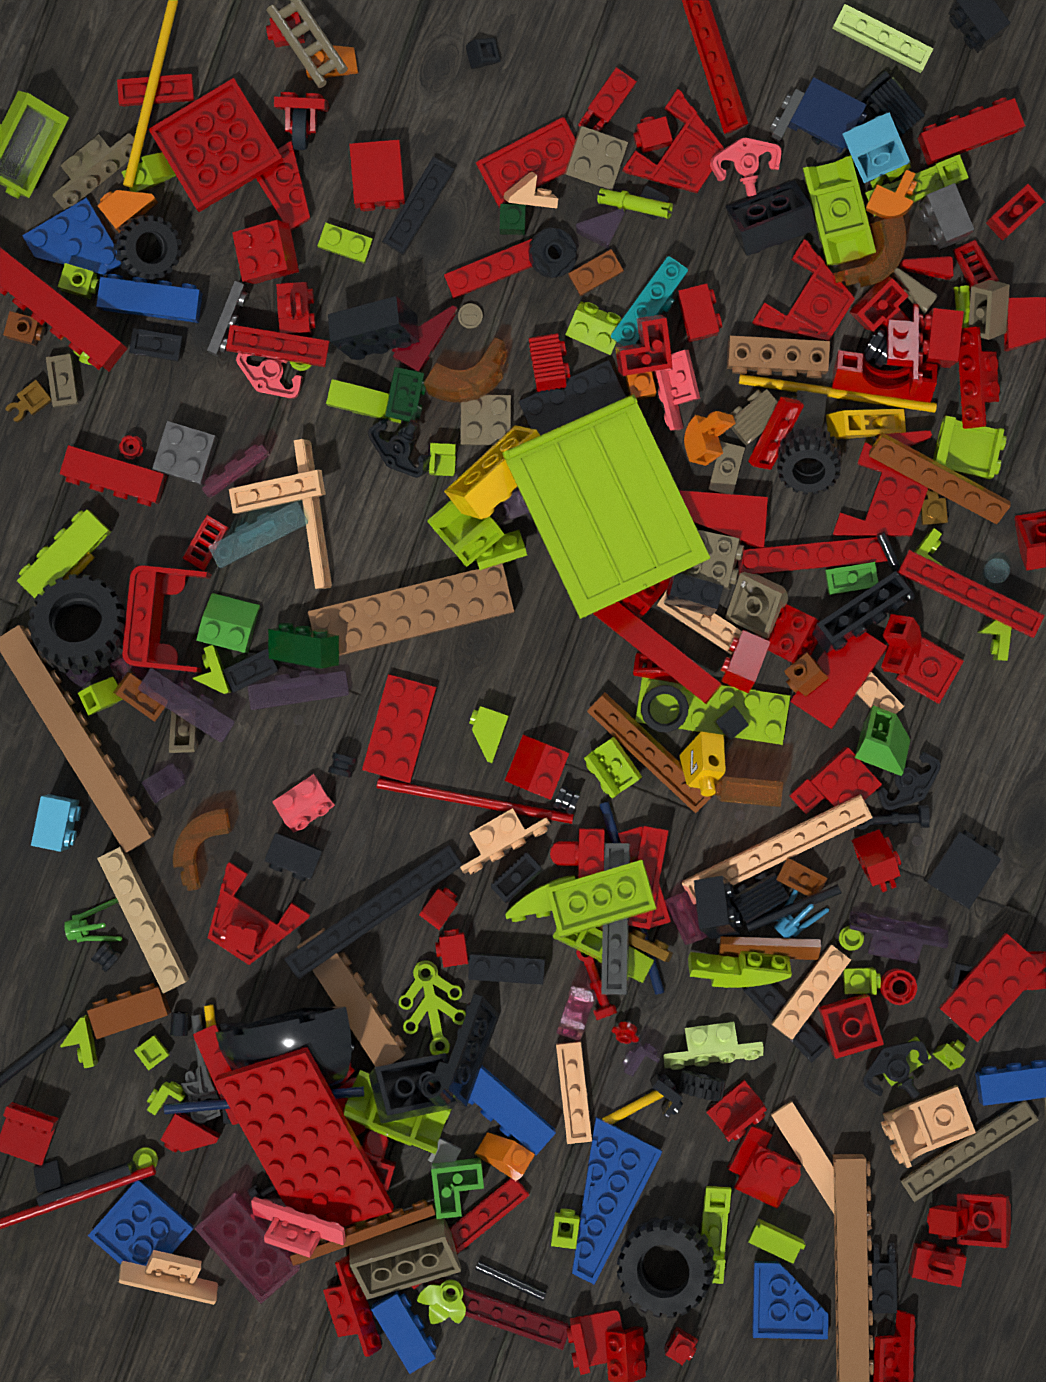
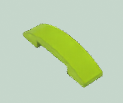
M960 154L939 162L936 166L916 173L914 181L918 183L912 196L907 195L906 198L916 202L924 199L926 195L954 183L956 185L968 179L969 177ZM901 180L885 184L882 187L896 192ZM875 189L865 193L868 202Z
M706 1186L703 1203L701 1236L705 1234L708 1238V1247L713 1248V1260L716 1261V1269L713 1274L714 1279L712 1283L718 1284L724 1283L727 1222L731 1200L730 1187Z

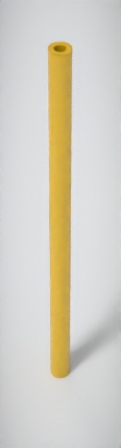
M168 0L123 182V185L127 187H133L178 0Z
M744 374L739 376V384L933 413L936 412L937 403L934 402L928 403L832 389V387Z

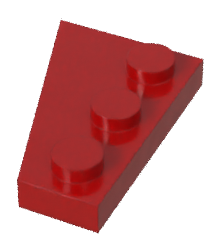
M290 141L277 149L284 161L257 177L256 180L282 221L289 223L290 229L293 231L311 218L293 145Z

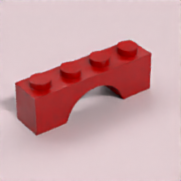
M838 350L833 368L832 389L931 403L937 384V364L922 362V366L918 367V372H923L922 385L916 388L915 396H910L909 367L895 371H884L868 364L862 353Z

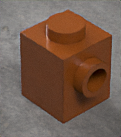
M9 311L3 335L11 340L37 346L38 341L43 339L45 327L30 316Z
M808 653L804 654L784 671L789 678L786 681L789 687L795 693L799 690L805 697L829 678L816 660Z

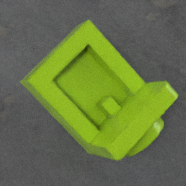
M166 1081L159 1091L154 1089L147 1100L150 1103L147 1111L156 1115L169 1095L182 1102L187 1094L183 1092L182 1086L176 1082L171 1081L168 1083Z

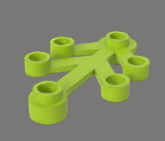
M424 960L415 966L413 971L415 981L407 993L399 998V1006L404 1010H408L413 1006L414 997L422 987L424 988V999L412 1017L404 1022L403 1029L408 1034H414L418 1030V1024L428 1011L433 1035L430 1051L433 1055L447 1054L450 1049V1043L447 1038L443 1037L438 1009L450 1016L453 1022L458 1025L463 1024L466 1012L463 1009H456L435 995L433 984L447 992L451 1000L461 998L462 988L456 984L452 985L440 977L437 966L431 961ZM424 968L429 969L431 972L430 976H422L421 970ZM452 988H457L460 991L457 997H453L450 994ZM407 997L411 1000V1004L404 1006L401 1000ZM456 1013H463L464 1019L457 1021L455 1019ZM413 1022L416 1028L410 1031L406 1028V1024ZM439 1041L443 1042L445 1048L438 1050L435 1044Z

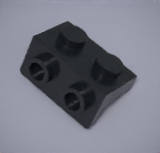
M655 1073L650 1080L652 1088L667 1098L661 1106L663 1114L666 1117H669L671 1113L675 1115L683 1105V1102H681L682 1094L676 1088L677 1085L672 1078L665 1073L662 1076Z

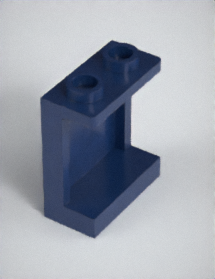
M813 77L788 127L795 131L799 128L837 148L836 152L841 154L844 148L848 149L843 133L855 126L862 125L867 116L863 112L866 104Z

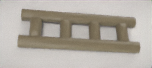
M290 0L291 3L279 11L275 5L269 6L267 8L268 14L318 88L326 85L327 82L323 76L335 68L339 74L347 71V66L302 0ZM297 11L304 22L291 30L285 18ZM310 30L317 41L304 49L297 38ZM323 49L330 60L317 68L310 57Z

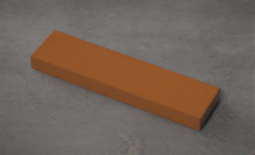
M722 936L719 945V955L738 958L741 951L789 956V959L818 960L821 950V940Z

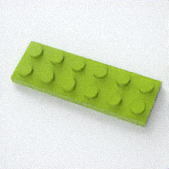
M645 677L641 679L636 722L645 723L641 715V702L645 694L654 687L668 685L679 689L685 695L689 705L688 716L684 724L678 729L725 736L714 721L732 706H735L749 724L735 738L783 745L790 696L756 690H750L749 693H746L735 687L722 685L709 702L705 704L680 683ZM669 694L656 696L650 704L651 716L659 723L667 724L672 722L679 714L678 701Z

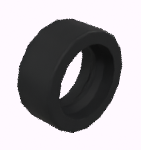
M660 685L652 688L645 694L641 702V715L644 722L650 728L658 732H671L684 724L688 716L689 705L685 695L679 689L673 686ZM661 694L673 696L679 704L677 718L667 724L655 721L650 713L652 700Z

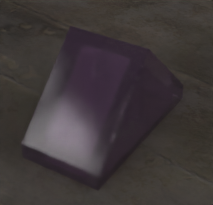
M622 208L580 222L575 225L576 233L608 249L624 218V210Z

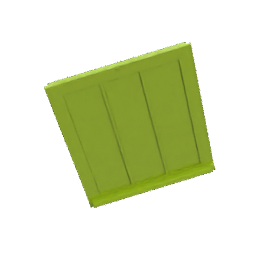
M634 394L502 453L580 619L710 559Z

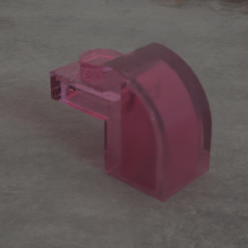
M572 986L569 990L556 1034L580 1041L590 1010L595 1001V993L583 987L577 988Z

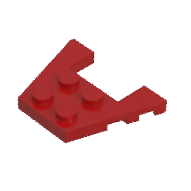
M677 89L666 105L665 110L685 123L684 127L658 165L635 151L623 168V172L698 193L712 173L710 167L711 158L724 150V147L708 126L703 123L696 110L684 98L683 93Z
M804 239L792 258V261L813 273L804 290L787 316L764 303L752 323L820 341H829L855 298L838 277L825 265L823 259L811 248L809 242Z
M864 443L857 464L882 473L866 520L840 513L833 535L876 536L885 531L887 536H912L928 488L870 457L869 451L872 446Z
M229 862L226 866L208 939L224 948V942H220L222 929L226 925H230L237 920L246 922L247 925L255 924L261 926L262 934L259 947L254 953L247 955L239 953V950L236 952L227 950L250 965L306 921L310 914L294 903H291L279 923L273 922L235 897L236 892L246 879L248 873Z

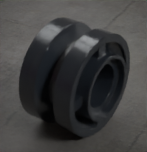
M881 327L877 332H874L864 350V358L868 361L875 358V365L882 367L884 362L887 363L886 330Z

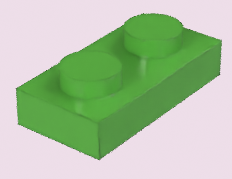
M875 562L825 570L829 595L868 589L878 583Z

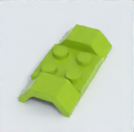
M852 156L817 167L803 168L809 192L808 195L827 265H839L876 253Z
M360 1070L352 1087L364 1086L365 1096L347 1099L343 1110L345 1117L384 1136L436 1154L438 1141L451 1109L381 1124L369 1079L370 1074Z

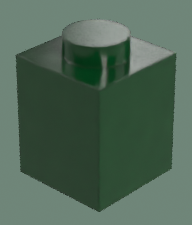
M500 204V234L525 235V205Z

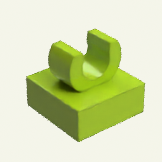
M958 1039L950 1044L946 1043L938 1046L932 1053L950 1070L961 1067L966 1060L960 1055L965 1045Z

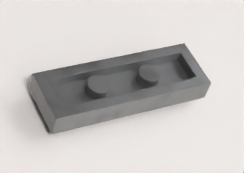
M234 281L207 349L210 354L220 357L221 352H226L230 324L237 325L239 316L236 315L238 309L246 303L248 293L246 292V286L242 283Z

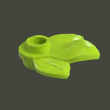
M446 1280L441 1285L431 1284L420 1292L417 1299L419 1303L430 1305L429 1319L431 1324L443 1322L448 1317L459 1324L466 1313V1306L462 1301L463 1288L455 1280ZM453 1288L456 1293L449 1295L446 1290Z

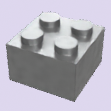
M955 183L926 195L919 204L918 212L923 222H927L930 229L928 231L929 239L932 245L937 246L938 250L966 239L974 231Z
M167 421L152 469L204 486L218 438L215 435Z

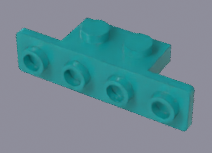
M668 256L615 328L611 338L622 346L636 344L639 340L637 318L661 315L663 311L667 313L675 302L673 299L674 290L688 273V269Z

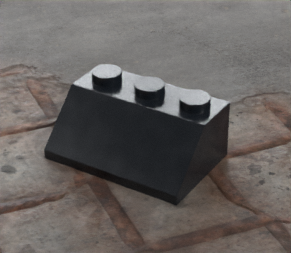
M795 180L725 206L737 240L746 256L759 253L761 250L780 245L785 241L816 230L812 207Z

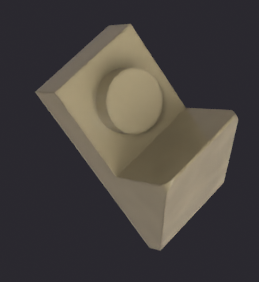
M197 709L171 710L169 753L195 752L197 750Z

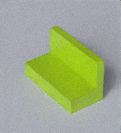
M759 1218L747 1240L748 1243L791 1263H794L800 1248L804 1250L806 1246L803 1239Z

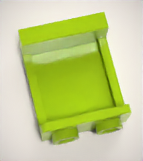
M945 416L941 421L933 460L957 473L992 479L994 474L998 475L1001 460H998L1000 450H1004L1007 436L1003 435L1004 429L980 427L964 429L962 421L956 420L955 417Z
M449 501L428 519L430 526L466 567L505 535L490 516L481 520L461 514L452 501Z

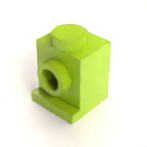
M560 1209V1213H554L551 1246L576 1249L580 1218L579 1215H575L574 1210ZM569 1223L570 1228L563 1230L561 1224Z

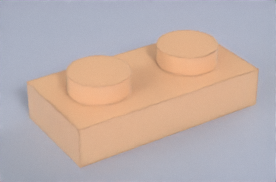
M872 672L857 692V695L870 709L874 705L897 714L904 707Z

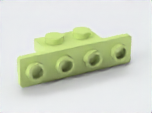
M734 1022L685 1028L688 1051L664 1054L665 1068L678 1070L688 1065L702 1067L719 1061L720 1063H730L735 1059L743 1058L745 1060H755L759 1056H763V1042L738 1045Z

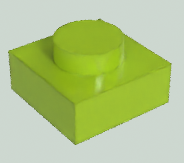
M156 1035L134 1050L148 1070L170 1055Z

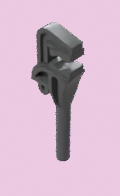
M201 1014L191 1016L193 1034L203 1030ZM195 1041L198 1068L196 1073L190 1070L185 1074L186 1082L181 1083L182 1088L188 1095L189 1102L199 1101V1098H201V1101H205L207 1098L218 1099V1091ZM221 1109L190 1112L192 1120L196 1123H204L222 1115Z

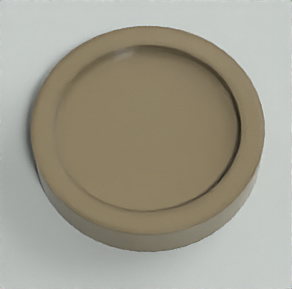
M469 303L460 308L458 320L463 327L474 329L482 322L483 314L477 305Z

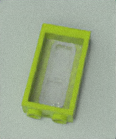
M21 91L17 92L0 126V184L7 188L5 191L7 194L17 199L20 196L30 198L69 119L66 115L31 94Z

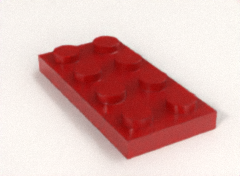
M388 674L363 764V771L407 783L411 782L437 687Z
M1004 933L939 1006V1009L976 1042H979L1041 972L1044 966L1007 933Z

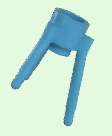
M793 890L785 906L793 903L799 891ZM809 904L796 918L789 915L777 920L778 923L774 928L784 938L796 937L802 930L828 913L829 908L823 909L800 925L799 922L814 907L813 904Z

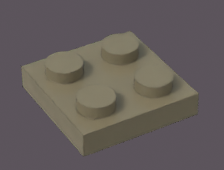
M580 126L564 174L612 190L628 142Z
M461 395V445L493 446L511 430V395Z

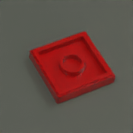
M921 636V648L918 658L913 657L907 675L898 674L895 680L940 704L964 661Z

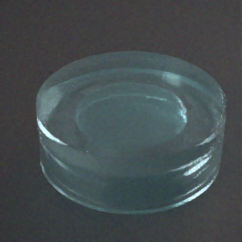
M999 558L989 560L983 569L986 580L995 584L1005 581L1010 572L1008 564Z

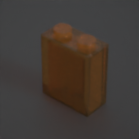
M723 775L715 783L716 793L714 795L721 802L781 807L782 781Z

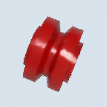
M893 968L886 971L881 977L880 991L889 1002L895 1005H904L915 997L917 983L915 978L906 970ZM902 980L904 982V989L899 993L893 992L892 986L894 982Z

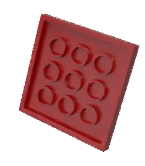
M234 78L149 128L150 133L198 212H201L284 161Z

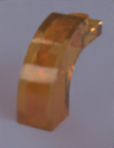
M903 216L871 223L876 253L872 254L870 259L861 267L834 273L836 283L845 281L846 286L860 283L861 288L876 284L892 274L899 265L906 246V228Z
M494 338L481 361L474 367L466 370H452L436 363L424 382L428 395L447 402H467L480 398L492 391L504 377L500 367L507 359L504 341Z
M228 808L213 810L196 817L182 830L176 841L173 853V867H184V871H181V880L183 886H187L188 891L201 888L196 863V855L200 845L209 837L231 833Z

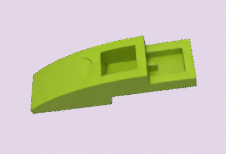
M570 875L552 880L528 892L505 912L506 919L511 918L512 922L527 920L526 915L536 914L537 918L550 916L552 909L546 888L575 880V876Z
M592 928L561 938L556 929L553 935L554 939L602 963L603 932L601 930ZM629 946L628 976L644 983L654 960Z
M741 951L739 958L690 952L688 957L690 977L711 979L713 987L740 988L760 986L791 978L792 975L789 956Z

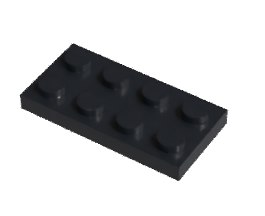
M608 360L566 379L565 388L540 391L518 401L530 429H535L540 435H543L626 397Z

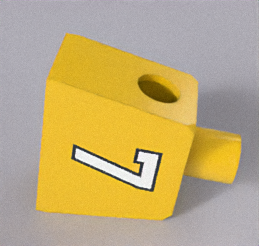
M700 732L679 756L686 784L689 787L700 788L701 795L707 797L716 793L715 783L725 774L724 737L721 734Z

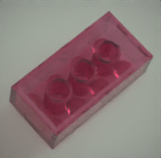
M235 1190L200 1220L194 1229L258 1302L262 1304L299 1271L301 1264L293 1266L290 1251L265 1243L264 1235L269 1227L260 1217L253 1214L250 1205Z

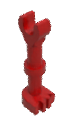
M577 950V957L585 964L591 981L589 983L590 988L594 989L600 1008L593 1010L596 1020L618 1013L616 1006L609 1004L607 996L601 994L602 979H600L593 957H583L581 952Z

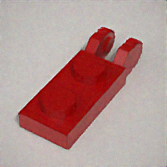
M616 67L589 105L588 111L578 126L586 127L591 117L595 115L601 120L592 130L600 132L605 124L611 121L637 81Z

